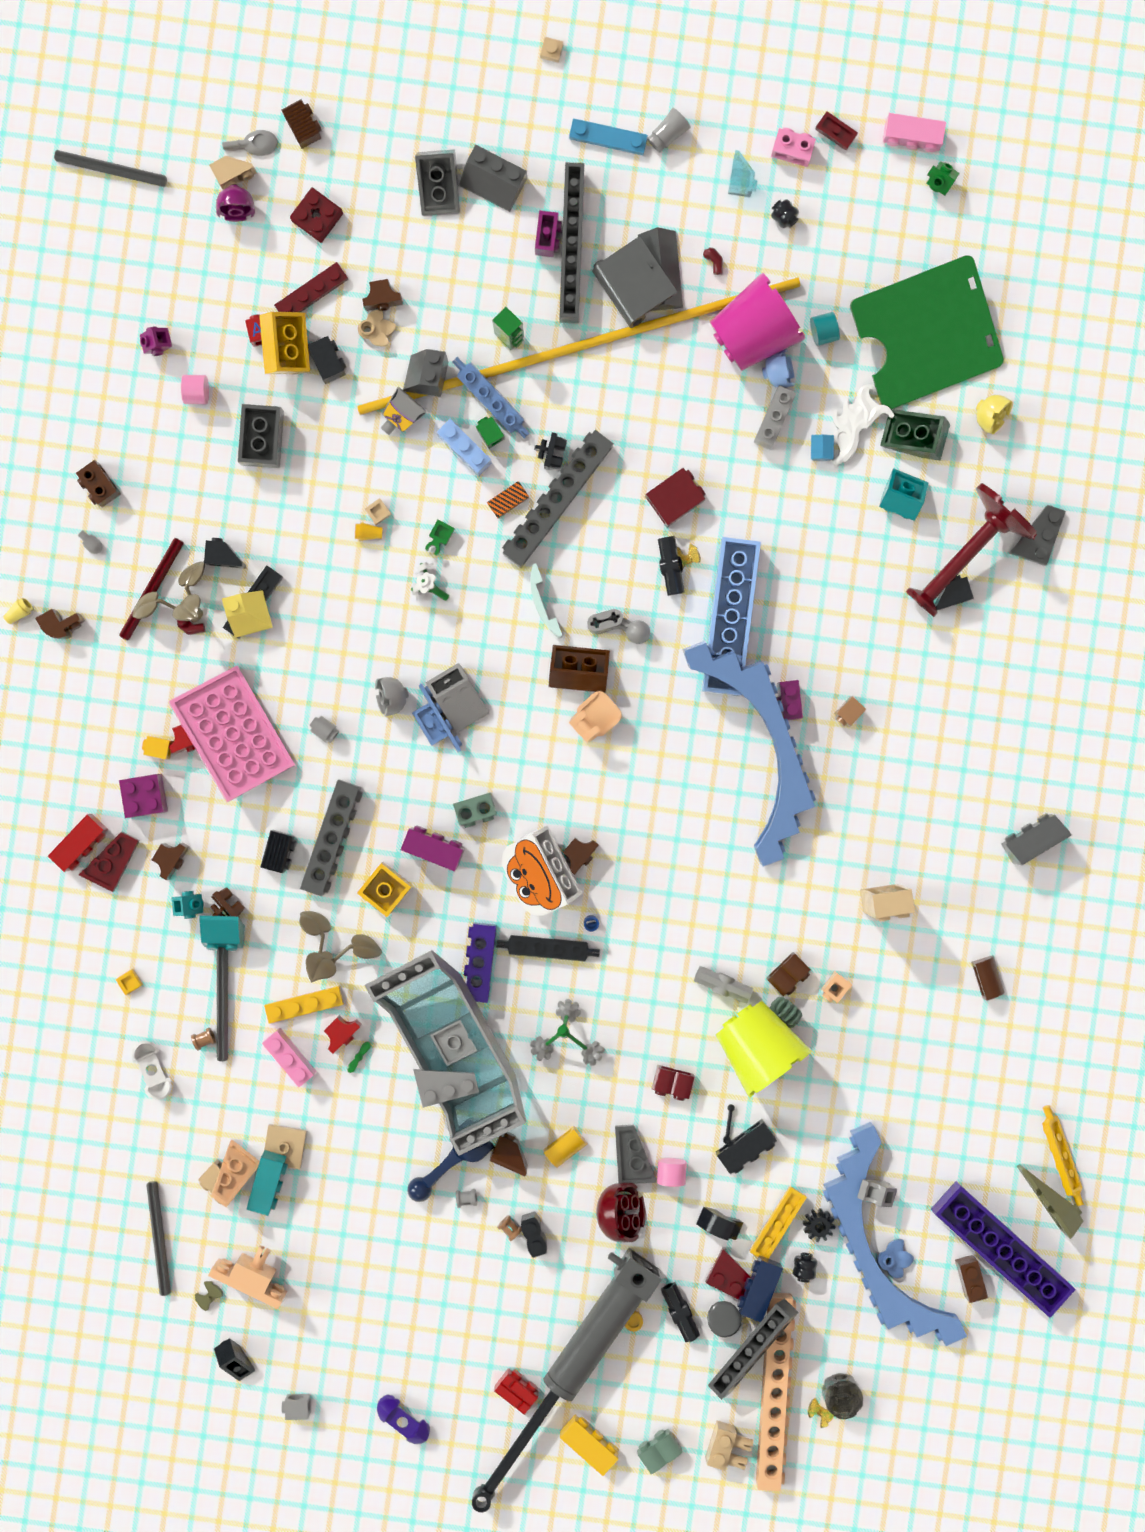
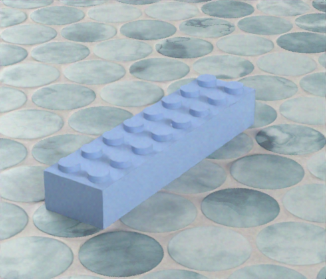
M722 537L707 645L710 644L713 649L714 655L711 656L712 658L731 651L735 652L736 655L739 654L743 663L740 668H743L746 664L761 542ZM704 674L702 692L734 696L742 695L734 687L722 680Z

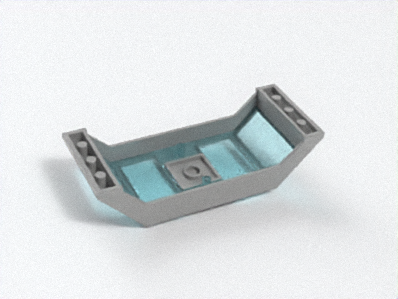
M431 950L364 985L373 1002L378 1003L392 1017L420 1070L474 1072L479 1089L478 1093L439 1103L446 1116L450 1134L449 1140L458 1156L527 1122L515 1072L461 974L438 954Z

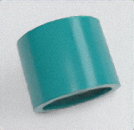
M834 312L810 318L811 332L817 346L840 339L839 326Z

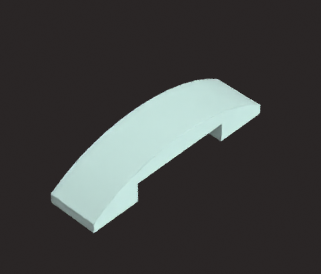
M535 563L532 565L531 592L535 607L547 628L555 636L561 638L563 636L557 619L548 620L539 595L537 585L542 584L543 580Z

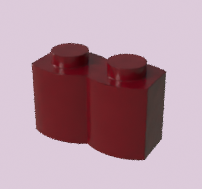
M657 1065L652 1090H655L657 1095L666 1096V1094L674 1095V1099L684 1101L690 1098L695 1075Z

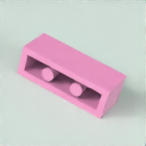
M889 113L885 122L882 142L887 143L889 146L904 145L908 149L923 148L927 152H936L943 145L946 122Z
M281 1028L262 1043L298 1087L302 1086L317 1072Z

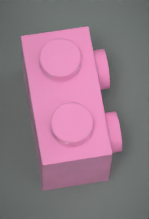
M779 128L771 157L808 167L816 139L807 133L798 134L790 128Z

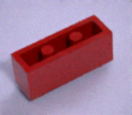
M87 814L54 848L48 857L63 872L74 871L80 865L79 860L83 856L87 857L93 851L92 846L96 842L100 843L107 836L105 833L108 831V828L93 814Z

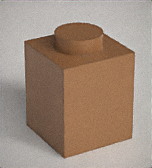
M851 696L834 714L837 716L836 720L842 726H852L865 712L866 708Z

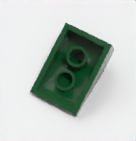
M891 409L894 417L891 419L888 416L880 446L921 458L941 461L950 428V423L946 417Z

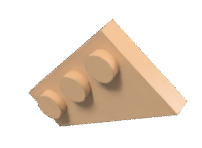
M232 1139L229 1142L211 1194L214 1199L225 1207L230 1204L257 1170L260 1162Z

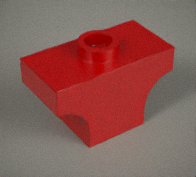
M182 725L172 728L175 735L174 742L169 746L172 754H177L184 750H187V752L196 750Z
M339 1015L324 1030L330 1038L328 1050L334 1054L343 1044L347 1046L354 1039L352 1035L362 1024L357 1019L352 1022L345 1021Z

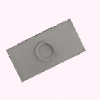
M863 1179L857 1198L881 1207H892L897 1188L890 1186V1183L886 1181Z

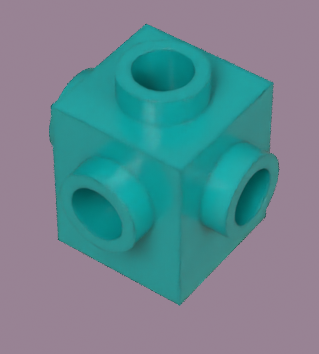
M194 891L182 892V896L171 897L173 916H184V919L196 918V914L203 913L204 902L202 894H194Z

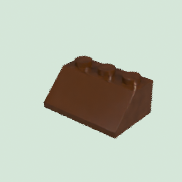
M553 645L548 687L591 692L602 691L606 693L610 650Z

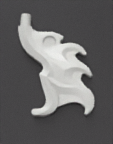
M874 385L862 386L853 404H849V398H847L843 405L842 416H838L837 410L833 414V423L839 429L838 431H833L834 441L840 448L839 456L831 460L835 467L841 463H846L854 455L858 447L861 430H867L881 414H887L891 419L894 417V413L888 406L879 405L871 399L869 390L874 388Z

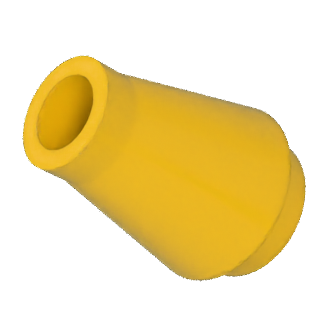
M360 522V524H355V539H359V541L382 539L383 528Z

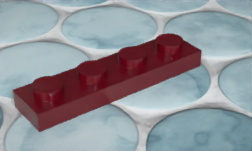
M336 262L274 304L278 312H302L349 279L338 262Z

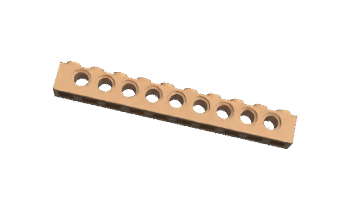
M774 1292L767 1309V1314L776 1303L784 1298L796 1309V1300H793L790 1293ZM794 1319L784 1329L785 1334L782 1337H778L764 1353L756 1471L758 1490L781 1491V1484L785 1483V1473L782 1472V1465H786V1453H783L784 1446H787L785 1427H788L789 1424L786 1408L790 1407V1396H787V1389L791 1388V1377H788L789 1369L792 1370L790 1350H793L794 1340L791 1338V1331L795 1330ZM777 1350L784 1351L781 1356L774 1355ZM776 1369L782 1370L780 1375L773 1374ZM774 1389H781L779 1394H772ZM775 1407L780 1409L775 1414L770 1412ZM772 1427H778V1428H779V1429H778L776 1432H774V1433H772V1432L769 1431ZM771 1446L777 1447L773 1452L768 1451ZM770 1465L776 1466L772 1471L767 1470Z

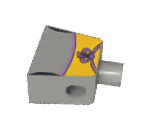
M398 386L382 412L387 421L382 425L381 429L388 435L396 427L401 432H404L425 415L426 410Z

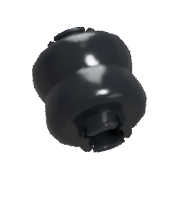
M788 199L782 202L778 200L771 208L774 210L771 217L778 222L781 228H786L787 226L791 228L799 220L797 218L799 210L792 206Z
M802 1252L801 1255L794 1258L793 1275L800 1282L808 1283L816 1278L818 1261L810 1253Z

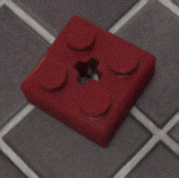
M311 187L290 215V219L294 224L322 243L343 215V211L339 206ZM319 212L320 217L316 216L314 218L313 214Z

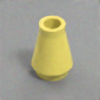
M17 599L3 617L7 623L12 624L31 614L33 607L27 599Z

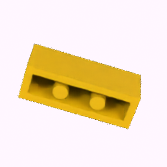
M575 1414L560 1430V1439L602 1476L618 1460V1449L611 1442L607 1443L598 1430L590 1428L585 1418H579Z

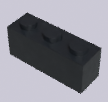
M761 1119L731 1140L729 1144L718 1149L716 1155L729 1174L733 1172L736 1174L744 1168L743 1165L747 1162L757 1160L761 1152L771 1150L777 1140L763 1119Z

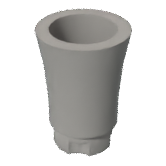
M672 108L665 119L648 137V141L660 153L680 135L689 130L691 126L677 109Z

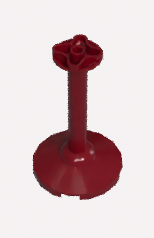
M980 483L975 489L986 509L984 517L987 522L922 591L910 587L905 591L933 617L938 613L934 604L937 596L997 532L1007 533L1010 531L1034 540V537L1037 535L1034 527L1015 508L1010 512L1003 505L1002 497L983 483Z

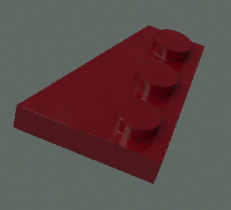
M722 1247L705 1282L739 1300L740 1296H744L746 1290L744 1285L747 1278H751V1275Z

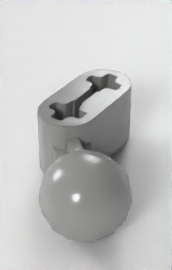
M617 609L594 614L587 621L588 629L592 634H601L620 628L626 632L627 638L635 644L646 642L650 636V628L647 623L641 620L631 622L623 618V614ZM613 615L618 618L617 623L611 620ZM597 620V623H600L599 628L591 626L593 621Z

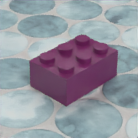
M418 825L408 829L400 849L401 851L454 872L457 870L465 850L462 847L463 843L453 839L450 842L444 840L445 836L435 832L432 835L426 833L427 829Z

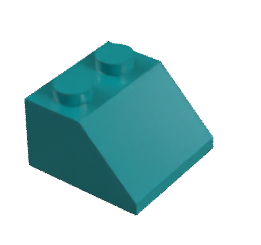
M893 468L882 494L879 507L888 512L898 514L905 519L915 521L924 504L929 482Z
M200 916L201 943L206 949L218 950L219 947H224L226 950L236 951L237 948H243L245 925L239 917Z

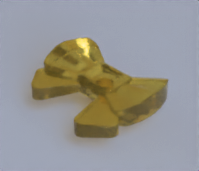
M693 544L689 545V554L684 555L681 549L677 547L678 556L681 557L683 568L690 563L701 562L698 548Z
M816 1398L812 1399L809 1403L807 1410L809 1418L817 1414L821 1417L820 1427H828V1423L834 1417V1410L823 1408L819 1405Z

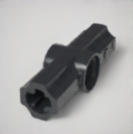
M675 536L659 538L658 545L661 556L659 565L661 574L665 578L667 595L685 593L681 574L683 572L681 557L678 556Z
M676 1282L666 1284L661 1288V1292L667 1302L673 1322L677 1324L685 1343L692 1342L700 1336L699 1330L692 1318V1312L686 1300L683 1299Z

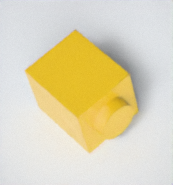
M147 736V739H144L142 744L143 755L170 760L171 751L169 746L174 741Z

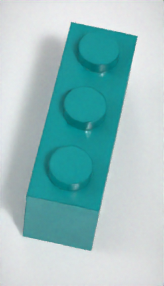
M264 1150L246 1210L269 1216L271 1209L275 1210L278 1199L275 1198L276 1192L280 1193L283 1184L280 1178L281 1175H285L288 1164L285 1163L287 1156Z

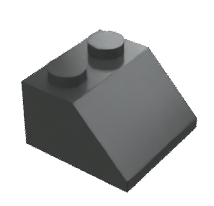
M425 349L412 354L403 391L441 397L449 363L446 352Z

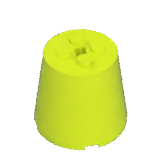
M760 1001L755 1006L750 1004L737 1013L739 1017L735 1015L722 1024L724 1028L715 1034L749 1098L792 1068L791 1065L797 1061H802L812 1052L763 1001Z

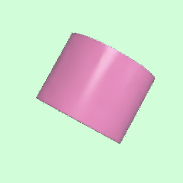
M206 375L182 376L181 395L184 404H208L209 383Z
M675 1158L659 1159L657 1183L670 1187L686 1185L687 1162Z

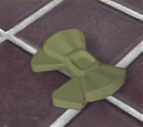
M212 1281L204 1282L208 1291L205 1296L199 1293L195 1294V1301L204 1311L209 1309L210 1304L216 1298L223 1296L221 1288L215 1284L213 1285Z

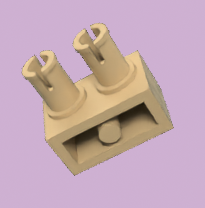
M716 1420L705 1455L707 1466L725 1471L726 1467L730 1465L745 1470L748 1458L733 1454L731 1451L732 1448L737 1447L750 1452L752 1449L750 1446H753V1439L737 1435L734 1425Z

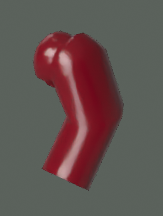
M709 247L705 249L703 256L705 259H710L713 262V274L722 275V256L715 248Z
M177 620L178 627L187 635L205 632L204 623L193 624L190 621Z

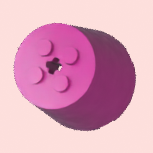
M761 273L710 321L712 328L716 332L713 334L714 338L720 346H725L726 350H724V353L731 363L735 361L741 371L806 339L804 333L799 332L800 326L776 288L772 290L768 285L771 282L764 273Z

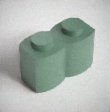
M669 1429L658 1431L653 1440L649 1442L644 1441L638 1447V1456L650 1474L657 1472L682 1453L681 1446Z

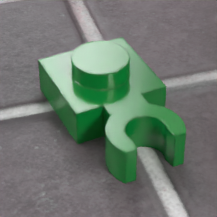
M437 519L429 534V537L433 540L426 545L425 550L429 551L431 546H435L436 551L434 555H439L440 544L447 545L455 528Z

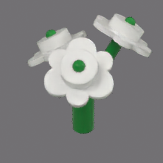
M427 562L420 563V566L416 567L418 571L415 572V575L422 571L424 574L417 577V584H413L411 588L412 595H416V600H418L419 592L423 594L430 592L447 601L449 594L435 585V575L429 574L427 568L434 565V563L429 565Z

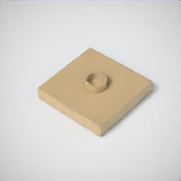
M269 1124L264 1150L287 1156L285 1163L288 1164V1168L301 1169L307 1130Z

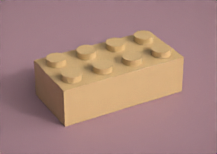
M893 884L860 889L863 912L876 920L887 921L890 920V916L907 918L910 917V913H915L912 889Z

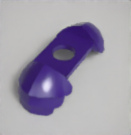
M387 1394L380 1398L377 1404V1413L383 1423L387 1422L406 1437V1441L409 1443L422 1444L427 1441L430 1434V1426L424 1419L420 1422L415 1420L398 1406L400 1403L399 1399H395L392 1395ZM400 1417H405L408 1420L406 1427L398 1426L397 1420Z

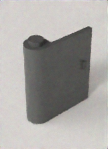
M640 236L606 259H601L593 265V274L630 328L639 325L645 319V314L678 293Z

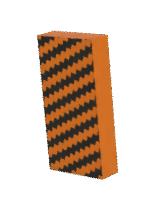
M517 481L489 500L487 504L497 519H499L527 500L529 496L520 482Z

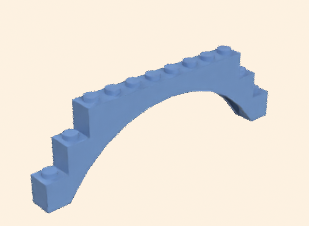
M705 641L684 648L682 651L688 667L691 670L716 677L739 691L750 701L763 718L772 737L778 768L776 798L768 823L754 844V848L763 867L784 859L783 853L785 848L782 841H778L800 833L798 827L801 825L797 815H794L815 807L813 801L816 798L813 790L808 788L807 783H810L807 773L801 769V765H803L800 754L796 755L794 748L797 745L794 737L789 735V722L787 718H783L781 713L784 711L783 705L780 700L777 701L775 694L778 692L774 682H770L769 675H771L769 666L759 661L740 668L743 665L740 655H736L733 651L712 658L711 656L714 655L713 649Z
M871 1122L850 1130L852 1137H849L853 1148L857 1147V1149L836 1157L839 1162L836 1164L840 1175H844L823 1184L826 1189L823 1191L826 1201H831L833 1208L830 1210L834 1219H839L841 1223L838 1228L842 1237L846 1236L849 1243H846L850 1255L854 1253L856 1260L853 1262L857 1271H862L864 1278L861 1280L865 1289H870L872 1295L869 1298L873 1307H878L880 1313H877V1317L881 1325L885 1324L887 1329H891L905 1322L909 1332H914L917 1338L934 1331L938 1341L942 1340L945 1346L966 1338V1333L955 1313L929 1307L911 1298L894 1285L876 1263L864 1233L862 1200L857 1197L862 1180L866 1179L869 1166L881 1145V1140Z

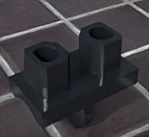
M552 432L548 447H546L547 440L542 439L541 445L534 446V450L539 452L538 459H543L544 453H547L544 463V469L550 470V468L561 469L563 458L553 454L555 449L565 451L567 440L558 437V433Z

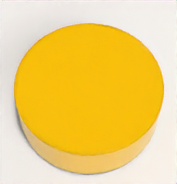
M634 1311L625 1324L626 1329L632 1332L640 1330L643 1326V1317L639 1312Z

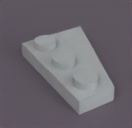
M413 1069L423 1108L479 1092L474 1072Z

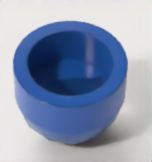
M594 915L587 916L584 919L585 929L590 932L596 931L599 927L598 918ZM596 920V922L586 923L587 921Z

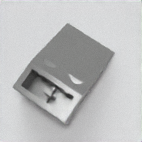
M459 663L425 682L456 733L489 714Z

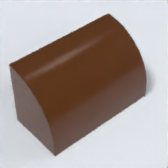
M993 955L971 962L983 999L988 1001L1005 993Z

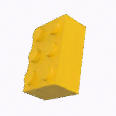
M268 312L261 314L260 326L265 374H302L310 372L305 313Z

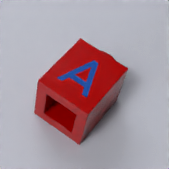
M260 314L252 315L249 317L250 319L245 320L250 343L255 347L262 345Z

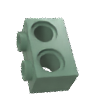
M491 792L453 804L459 826L464 825L465 828L476 825L475 821L482 819L483 823L493 820V816L497 815ZM484 802L490 805V811L486 814L480 811V805ZM464 808L471 810V818L464 819L461 812Z

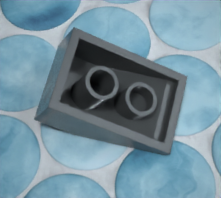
M455 149L417 152L415 162L421 214L459 213Z

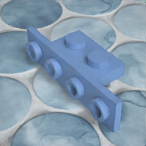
M420 684L419 688L428 704L412 712L414 718L431 746L449 737L457 753L460 752L461 741L457 735L453 737L450 732L453 728L447 719L443 720L440 715L443 711L439 704H434L430 697L433 695L428 686L424 687L423 684Z

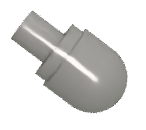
M83 530L78 534L83 540L82 544L90 553L98 554L102 551V543L92 534L88 535Z

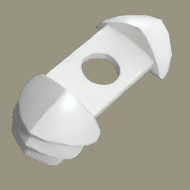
M140 1041L132 1050V1061L137 1062L147 1085L144 1090L149 1097L157 1100L164 1099L171 1092V1079L164 1076L156 1056L159 1050L155 1044L149 1041ZM150 1064L157 1067L156 1074L152 1076L146 1073V1067Z

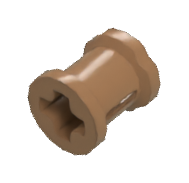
M210 1027L198 1035H191L192 1043L197 1051L201 1050V1047L216 1043L215 1035Z
M510 1215L506 1216L497 1226L499 1230H503L510 1241L514 1240L522 1231L521 1227H518L511 1220Z

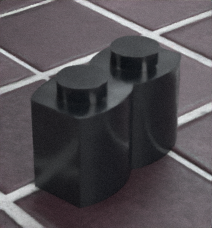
M535 1211L522 1215L521 1230L527 1239V1249L530 1255L535 1258L546 1254L547 1239L541 1230L540 1217Z

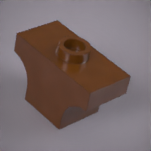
M388 279L369 282L370 293L362 299L365 311L375 309L386 311L390 307L403 305L401 293L394 292L391 289Z
M575 837L563 851L571 861L570 870L574 875L583 864L587 866L593 859L591 854L599 846L594 840L583 843Z
M166 843L160 844L151 860L159 865L161 878L169 880L175 870L181 868L184 863L183 857L190 846L185 843H179L176 847Z

